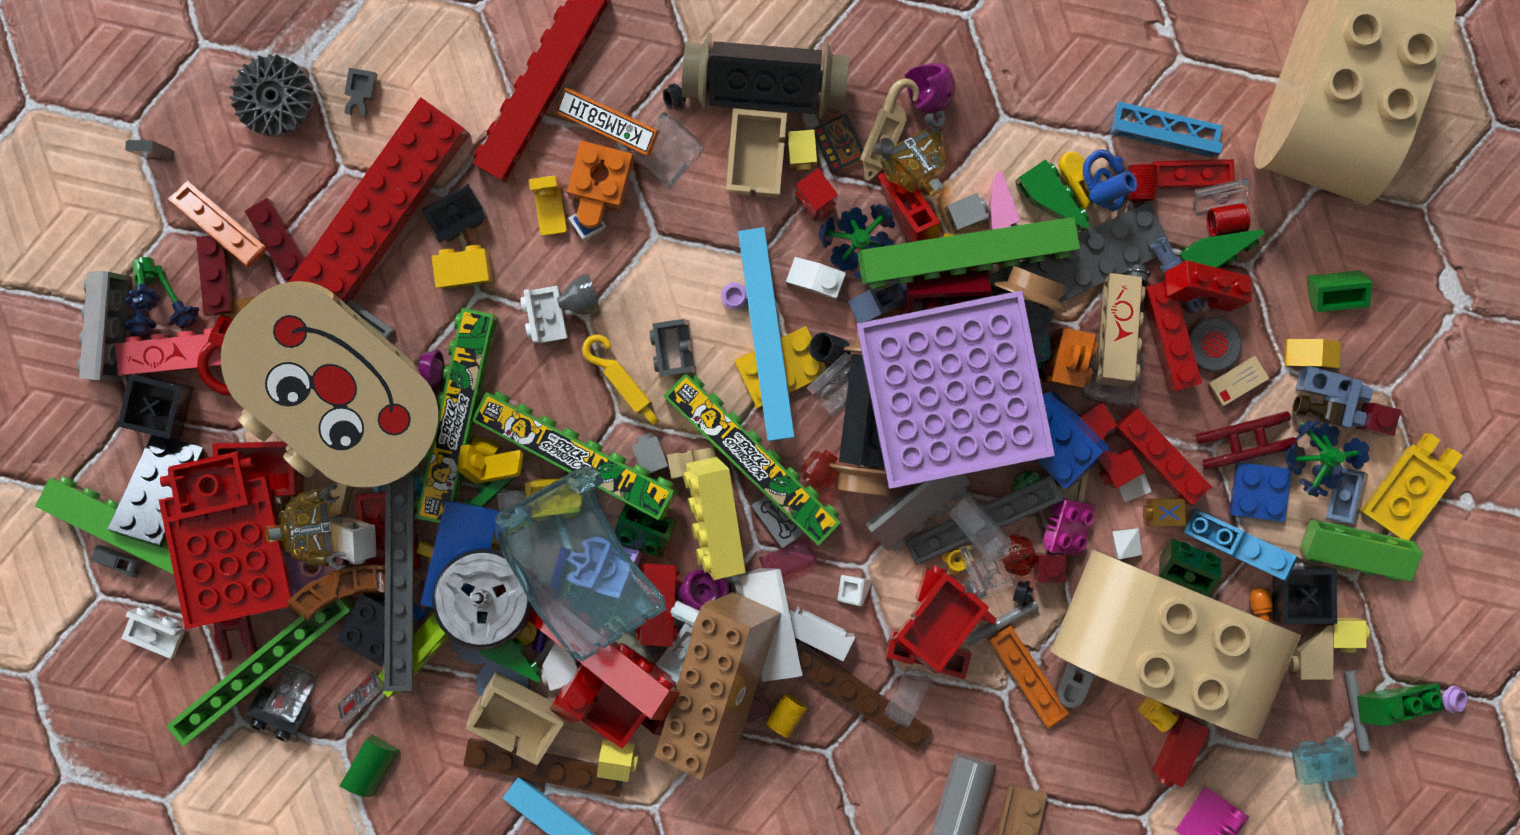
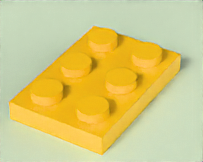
M806 326L781 338L788 393L829 374L825 364L814 360L810 355L809 344L812 337ZM754 350L734 361L756 407L759 408L763 405Z

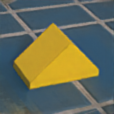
M1286 339L1284 366L1340 368L1341 342L1326 339Z

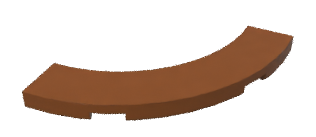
M359 565L335 570L331 574L317 580L315 579L304 586L287 601V605L309 621L324 607L342 598L364 593L385 594V565ZM414 573V604L425 611L428 606L420 605L426 578Z

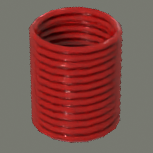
M1156 164L1129 165L1128 171L1135 176L1137 189L1127 195L1128 200H1156V173L1158 166Z
M1244 203L1210 208L1207 212V227L1213 237L1246 232L1250 228V212Z

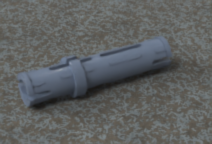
M1166 237L1158 239V244L1156 242L1151 244V248L1162 264L1160 268L1164 273L1182 263L1180 257L1174 254ZM1200 297L1189 302L1183 301L1190 314L1198 311L1196 307L1202 309L1205 306Z

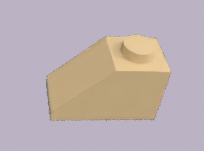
M1316 624L1298 642L1289 663V669L1293 676L1301 680H1333V625Z

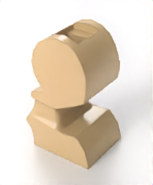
M699 448L689 450L686 453L667 454L671 479L681 477L683 472H687L685 463L716 457V448Z

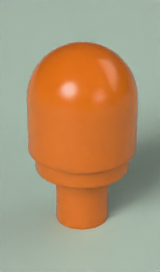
M1255 588L1249 595L1251 610H1253V614H1258L1259 618L1270 622L1269 612H1272L1273 607L1271 595L1265 588Z

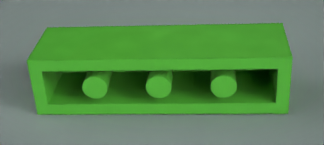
M1311 518L1300 545L1305 557L1313 563L1322 564L1326 562L1344 570L1353 568L1371 576L1380 574L1393 581H1401L1402 579L1412 582L1423 552L1414 541Z

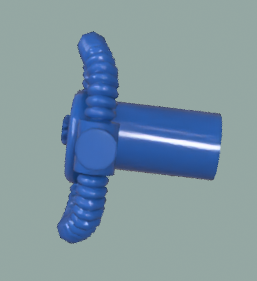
M1103 149L1094 151L1084 161L1082 167L1083 179L1088 186L1087 190L1090 192L1089 199L1091 202L1110 211H1117L1123 205L1126 195L1137 189V181L1130 171H1124L1123 159L1121 157L1113 156L1110 152ZM1098 158H1104L1118 175L1113 177L1107 169L1100 168L1095 172L1092 179L1090 174L1091 165ZM1101 174H1103L1107 178V180L1100 181Z

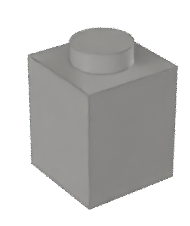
M978 193L948 204L945 207L955 233L988 218L986 215L989 212L988 205L983 197H979Z
M651 433L636 438L637 444L632 445V448L640 466L648 469L650 473L669 466L659 435L652 437Z

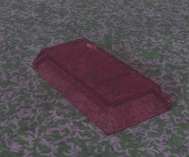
M808 538L759 557L763 568L780 569L782 577L818 563Z

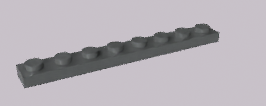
M413 472L407 473L398 480L386 484L384 691L413 690L415 473Z

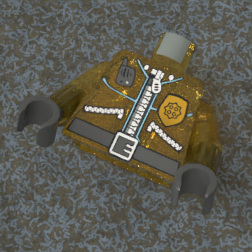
M943 111L935 112L936 121H934L933 113L925 116V123L932 130L929 131L926 128L895 146L890 138H883L881 143L873 146V152L876 155L882 156L880 163L889 181L904 187L908 192H914L924 186L932 197L944 189V185L938 179L946 167L943 130L939 127L946 120Z
M331 484L323 491L317 489L298 494L286 504L284 511L279 512L280 525L267 526L265 528L267 542L282 541L283 550L290 552L294 559L308 565H331L334 569L346 567V565H339L336 562L337 556L345 557L347 556L346 553L338 552L332 556L330 554L334 552L329 503L336 502L340 496L331 497L328 491L336 489L337 486Z

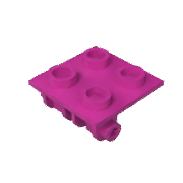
M1064 497L1063 501L1054 504L1051 514L1057 515L1059 518L1049 516V519L1058 522L1057 526L1047 524V527L1056 531L1046 529L1042 540L1044 543L1043 548L1053 553L1082 556V552L1087 545L1090 525L1095 518L1096 505L1070 501Z
M1204 787L1175 831L1181 835H1238L1249 819V816L1207 787Z

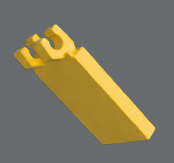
M1425 432L1416 446L1412 444V446H1408L1360 511L1398 538L1410 540L1456 477L1452 475V470L1463 455L1454 449L1446 448L1437 461L1430 454L1441 440L1433 434Z

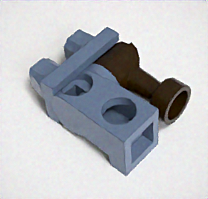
M1303 366L1300 368L1295 390L1324 396L1323 404L1311 402L1310 397L1298 394L1292 407L1294 415L1304 417L1307 413L1319 416L1322 422L1333 426L1351 428V426L1364 427L1367 415L1365 412L1357 411L1356 406L1358 401L1369 402L1371 400L1372 388L1363 385L1362 380L1316 367Z

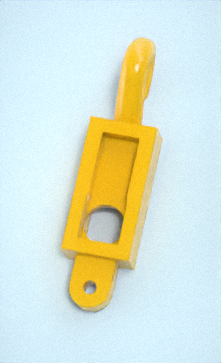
M599 334L587 337L582 347L584 358L594 365L605 368L604 374L636 413L642 412L653 426L660 420L648 406L652 402L621 363L617 360H606L591 354L590 348L595 342H601L605 348L610 349L611 343L609 339Z

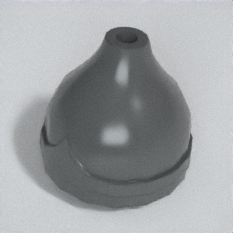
M583 274L573 279L565 291L556 298L559 308L568 309L583 315L600 312L589 274Z

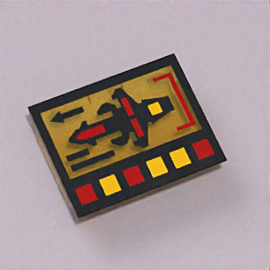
M847 113L812 129L815 130V136L832 172L843 169L860 160L863 147Z

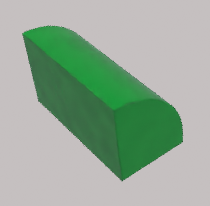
M1361 270L1307 276L1309 299L1316 312L1367 308L1371 305L1373 282Z
M372 734L363 743L339 787L362 797H373L400 750Z

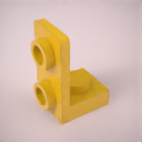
M556 175L529 179L530 190L535 195L540 234L547 236L566 233L567 226L560 180Z
M470 444L460 447L456 470L474 484L517 477L521 473L523 453L520 450L485 457Z

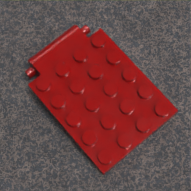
M240 451L169 466L167 469L168 475L160 477L161 486H171L173 496L159 499V505L185 629L289 607L287 601L293 596L282 539L270 541L268 529L279 528L269 477L265 475L249 479L248 468L255 467L253 457L244 458Z

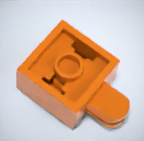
M580 140L566 192L570 199L580 201L577 218L582 226L588 229L599 227L606 208L622 211L634 165L632 153Z
M1064 327L1054 330L1051 342L1052 358L1047 360L1046 377L1043 378V382L1073 389L1084 388L1085 383L1089 384L1092 375V368H1089L1091 357H1095L1098 342L1095 341L1096 334Z

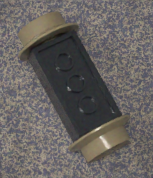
M708 33L703 44L689 42L685 44L682 69V97L699 99L703 110L707 109L709 97L710 106L817 114L818 94L821 92L819 120H822L827 110L844 111L849 56L832 54L829 43H825L823 70H821L822 50L717 41L713 42L712 48V33Z

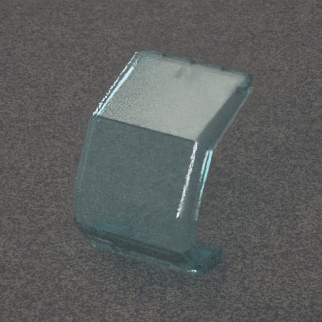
M591 467L576 469L505 509L495 517L497 541L509 567L534 611L574 660L579 659L581 662L599 652L598 647L604 649L623 637L622 632L628 634L646 623L645 618L651 620L666 610L664 596L626 554L602 512L593 489L603 484L604 481L601 473Z

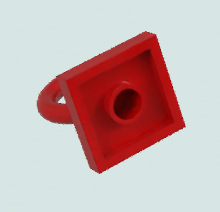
M221 315L213 327L207 343L199 352L197 368L201 379L210 389L222 395L232 396L227 385L219 382L212 376L208 366L211 354L216 349L222 347L225 334L233 321L232 318Z

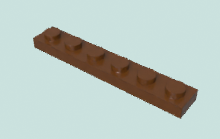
M801 640L798 641L796 646L804 676L916 752L919 751L932 732L929 726Z
M474 738L468 740L463 766L620 797L623 781L597 777L598 763L545 753L539 764L535 765L517 756V747H514L512 752L489 741Z

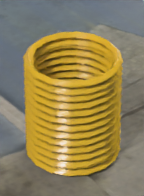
M783 694L775 706L776 708L772 710L773 712H771L770 717L765 722L773 731L789 738L800 719L806 713L807 708L792 696Z

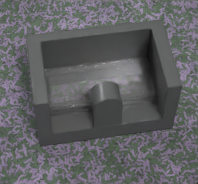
M679 319L652 323L653 330H650V341L652 346L656 347L657 356L653 357L654 369L656 372H659L660 377L695 373L696 367L689 320Z

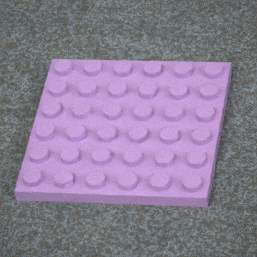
M1022 291L856 324L889 489L1055 456Z

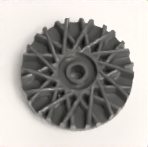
M267 54L268 57L258 55L257 60L254 58L250 59L252 61L250 64H242L243 70H237L239 73L237 79L232 78L235 84L230 86L233 90V96L230 95L229 97L233 100L231 106L236 110L234 114L239 117V121L244 123L247 128L258 134L269 137L290 134L300 128L311 113L314 101L311 81L301 67L286 57L282 58L276 54L274 56ZM276 93V97L271 100L272 95Z

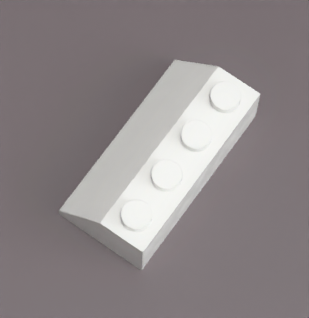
M759 568L732 576V592H736L781 613L759 681L764 682L803 676L781 570Z

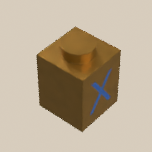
M1179 497L1146 498L1147 505H1143L1144 521H1147V525L1152 527L1186 526L1185 499Z

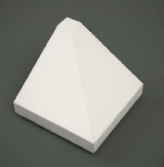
M1139 528L1111 531L1115 558L1124 559L1142 555Z
M841 575L837 601L862 606L871 587L872 579Z

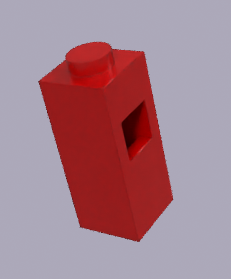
M1178 713L1179 717L1172 726L1152 769L1159 776L1158 781L1169 787H1173L1174 784L1180 787L1184 786L1210 730L1204 724L1181 713Z

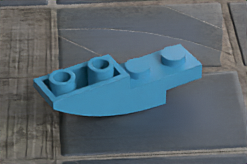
M1197 509L1194 510L1183 532L1229 556L1286 582L1299 558Z

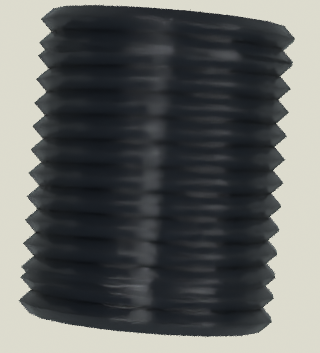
M826 332L816 334L809 344V352L814 360L832 366L844 365L851 353L844 351L845 347L850 346L847 340Z

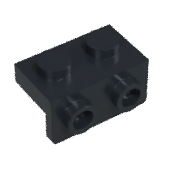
M470 184L422 209L423 214L436 233L439 243L444 240L450 242L460 236L461 231L468 227L474 229L484 222L483 219L486 218L485 209Z
M261 686L246 712L247 721L250 723L249 726L260 732H264V730L270 731L280 741L288 742L291 740L297 742L299 738L298 733L311 711L310 706L299 702L301 707L296 717L295 715H290V712L294 710L289 709L293 705L292 702L296 701L289 698L283 712L272 709L271 706L275 700L276 692ZM268 707L280 714L284 713L285 716L294 719L293 722L268 712Z

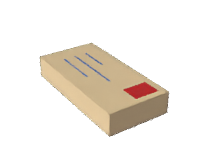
M1252 356L1207 384L1220 406H1225L1265 382L1269 377L1257 357Z

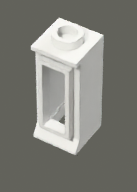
M799 606L796 607L795 611L789 610L795 638L844 661L855 639L854 633H847L845 629L804 609L800 612Z

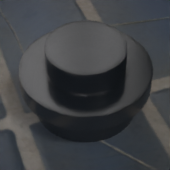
M673 83L663 90V100L668 109L677 111L683 109L686 98L682 97L681 87Z
M1026 581V583L1018 582L1012 600L1018 602V606L1022 607L1024 602L1029 604L1034 588L1030 587V581Z

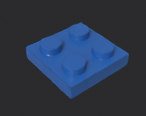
M1242 462L1235 463L1229 515L1285 522L1292 470L1289 468Z

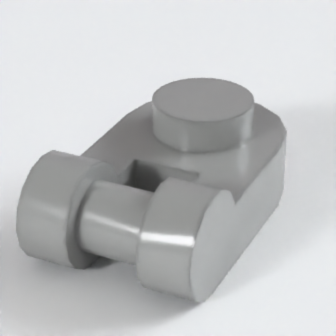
M1067 661L1064 674L1057 688L1060 702L1070 708L1082 704L1095 674ZM1075 672L1082 675L1080 682L1073 680Z

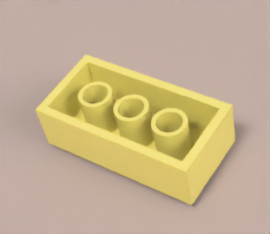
M717 457L685 463L687 472H683V479L686 488H690L691 498H687L690 514H694L695 523L691 526L694 539H698L699 549H696L698 564L703 565L705 573L708 572L714 580L746 573L729 468Z

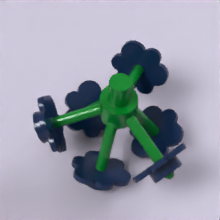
M881 204L877 206L871 205V216L874 222L867 229L865 223L868 221V218L865 214H862V210L859 207H853L850 211H843L841 213L842 219L838 221L837 226L839 230L845 231V233L836 232L835 225H833L834 218L829 217L819 230V239L823 243V248H827L832 244L833 237L848 239L852 243L851 246L842 244L840 247H833L830 262L838 266L842 272L847 269L854 271L858 267L856 261L858 254L854 252L856 248L864 250L894 245L893 240L888 239V234L883 231L879 232L876 237H870V233L879 224L885 228L893 229L895 227L893 213L889 208ZM860 270L854 274L855 278H861Z
M1308 420L1305 423H1301L1300 427L1296 430L1299 435L1295 440L1298 441L1307 434L1311 438L1310 445L1317 447L1321 451L1320 454L1305 456L1304 448L1299 447L1298 444H1293L1291 449H1288L1286 452V463L1295 475H1300L1302 468L1306 466V461H1320V465H1315L1312 468V474L1316 477L1314 482H1309L1306 479H1300L1299 482L1304 485L1303 490L1309 496L1318 497L1320 494L1326 497L1328 492L1318 485L1324 484L1328 489L1337 487L1338 482L1344 479V475L1341 473V463L1345 460L1347 463H1352L1355 469H1361L1364 463H1367L1370 459L1368 455L1369 445L1365 441L1360 442L1358 438H1353L1351 442L1344 444V452H1341L1338 448H1333L1339 442L1337 439L1340 435L1338 427H1330L1327 423L1321 424L1320 427H1315L1321 421L1316 420L1312 423Z

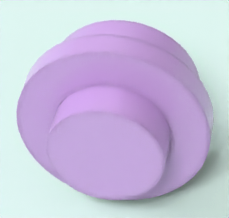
M730 283L723 288L721 299L726 307L739 309L747 302V292L743 285Z
M1450 686L1443 693L1442 703L1446 711L1451 713L1462 712L1467 705V693L1461 690L1460 687Z

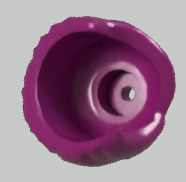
M928 63L913 67L904 74L906 79L914 81L919 88L918 101L914 102L913 91L907 87L909 97L918 111L924 114H935L936 111H943L950 105L955 94V80L951 70L946 65Z
M699 569L694 570L685 576L679 589V596L684 604L700 611L701 606L709 600H716L729 594V583L726 578L714 580L708 572L705 573L704 570Z

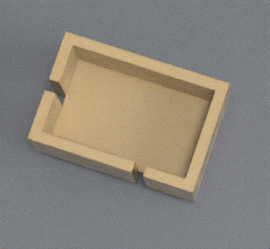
M733 109L726 182L727 194L751 196V191H756V197L780 199L787 113Z
M495 672L486 686L483 696H480L471 710L466 729L510 752L514 749L515 738L518 736L520 738L518 739L516 755L538 765L562 728L565 719L549 709L553 701Z

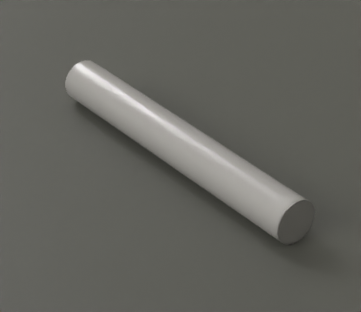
M1032 599L1029 604L1025 603L1022 607L1019 606L996 619L995 624L988 623L970 633L965 641L968 646H971L1037 610L1039 607L1035 600Z
M1355 670L1344 671L1359 750L1368 751L1370 750L1366 724L1360 722L1357 696L1360 693Z

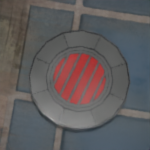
M1220 318L1205 319L1195 324L1189 331V338L1199 368L1207 371L1223 370L1231 366L1239 357L1242 348L1241 337L1237 329L1230 322Z

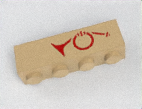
M1110 273L1105 278V282H1103L1096 384L1128 388L1139 377L1140 365L1136 364L1137 354L1141 350L1142 340L1138 338V331L1143 323V312H1140V302L1142 303L1145 297L1142 277Z

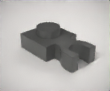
M349 68L344 94L350 96L351 99L345 106V114L352 116L353 108L360 106L359 116L367 118L368 108L366 106V99H374L378 76L376 72Z

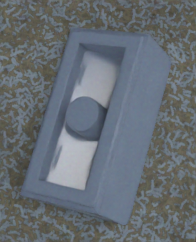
M1342 467L1341 473L1344 475V479L1338 482L1337 487L1332 489L1326 519L1357 525L1368 473Z

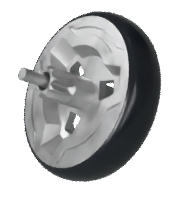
M489 548L473 549L453 558L440 572L432 594L433 612L442 631L457 644L475 650L495 649L515 639L529 622L534 607L533 585L525 568L509 554ZM465 583L475 586L470 596L462 591ZM504 584L507 591L497 598L493 587ZM477 612H488L485 624H478Z

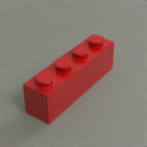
M1166 281L1145 287L1143 303L1168 391H1177L1202 384L1179 300L1167 297Z
M1130 408L1116 422L1117 426L1113 429L1177 497L1185 499V504L1194 505L1212 488L1138 408Z

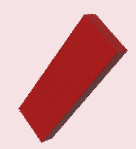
M1234 159L1152 162V164L1158 166L1156 173L1157 189L1235 186Z

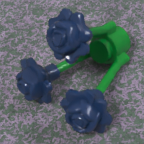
M141 257L132 262L135 290L129 291V296L125 299V303L130 304V308L134 309V317L127 322H123V326H125V329H129L130 334L133 336H147L150 334L151 329L157 327L155 321L145 317V312L156 308L157 302L161 299L156 290L148 289L147 287L148 284L156 281V277L160 279L173 302L172 307L175 312L169 317L168 324L184 329L185 327H191L197 322L196 317L199 315V307L184 306L183 302L177 299L163 274L162 266H155L154 259L150 257Z

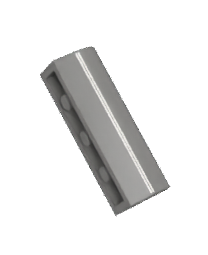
M955 751L931 835H975L996 763Z

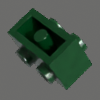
M626 503L618 519L612 540L662 559L676 520L666 516L664 520H657Z
M1171 538L1159 557V577L1209 597L1222 578L1221 558L1211 552H1204L1186 542H1180Z

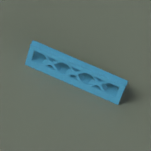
M1124 102L1117 103L1110 132L1112 135L1212 158L1221 154L1223 143L1219 142L1223 125ZM1122 110L1133 112L1138 122L1121 120ZM1140 114H1144L1147 116L1142 118ZM1151 116L1157 117L1164 128L1147 126L1144 121ZM1166 120H1170L1173 122L1168 124ZM1177 122L1183 123L1190 134L1173 132L1170 127ZM1192 126H1196L1199 128L1194 130ZM1203 128L1214 131L1212 140L1199 138L1196 133Z

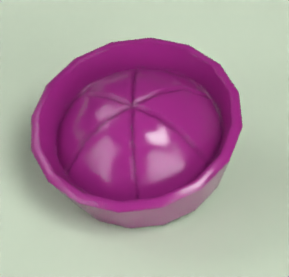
M440 350L423 353L418 364L421 376L428 382L434 395L438 394L443 382L444 358Z

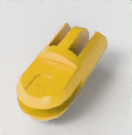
M1069 151L1059 158L1058 168L1065 182L1074 193L1080 207L1085 210L1094 204L1089 199L1090 192L1087 190L1088 186L1083 179L1082 167L1085 160L1080 153Z

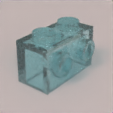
M1329 737L1325 739L1326 742L1304 741L1299 743L1298 747H1292L1291 753L1296 780L1304 785L1358 777L1353 744L1342 739V737Z

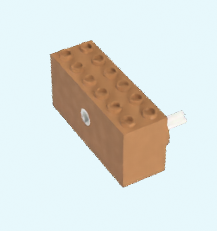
M736 592L729 593L716 600H709L701 606L700 611L679 601L671 609L672 617L692 625L693 628L691 641L676 686L680 694L667 714L655 757L701 780L728 763L735 756L781 614Z

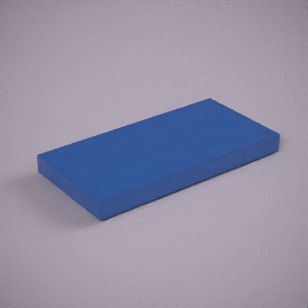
M445 500L420 605L433 607L432 594L437 577L453 558L473 549H491L500 513L499 510ZM465 583L462 587V591L468 596L475 589V586Z

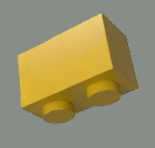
M481 245L466 246L465 251L455 252V249L439 250V255L431 256L435 286L438 289L443 290L493 283L490 253L485 248L481 249Z

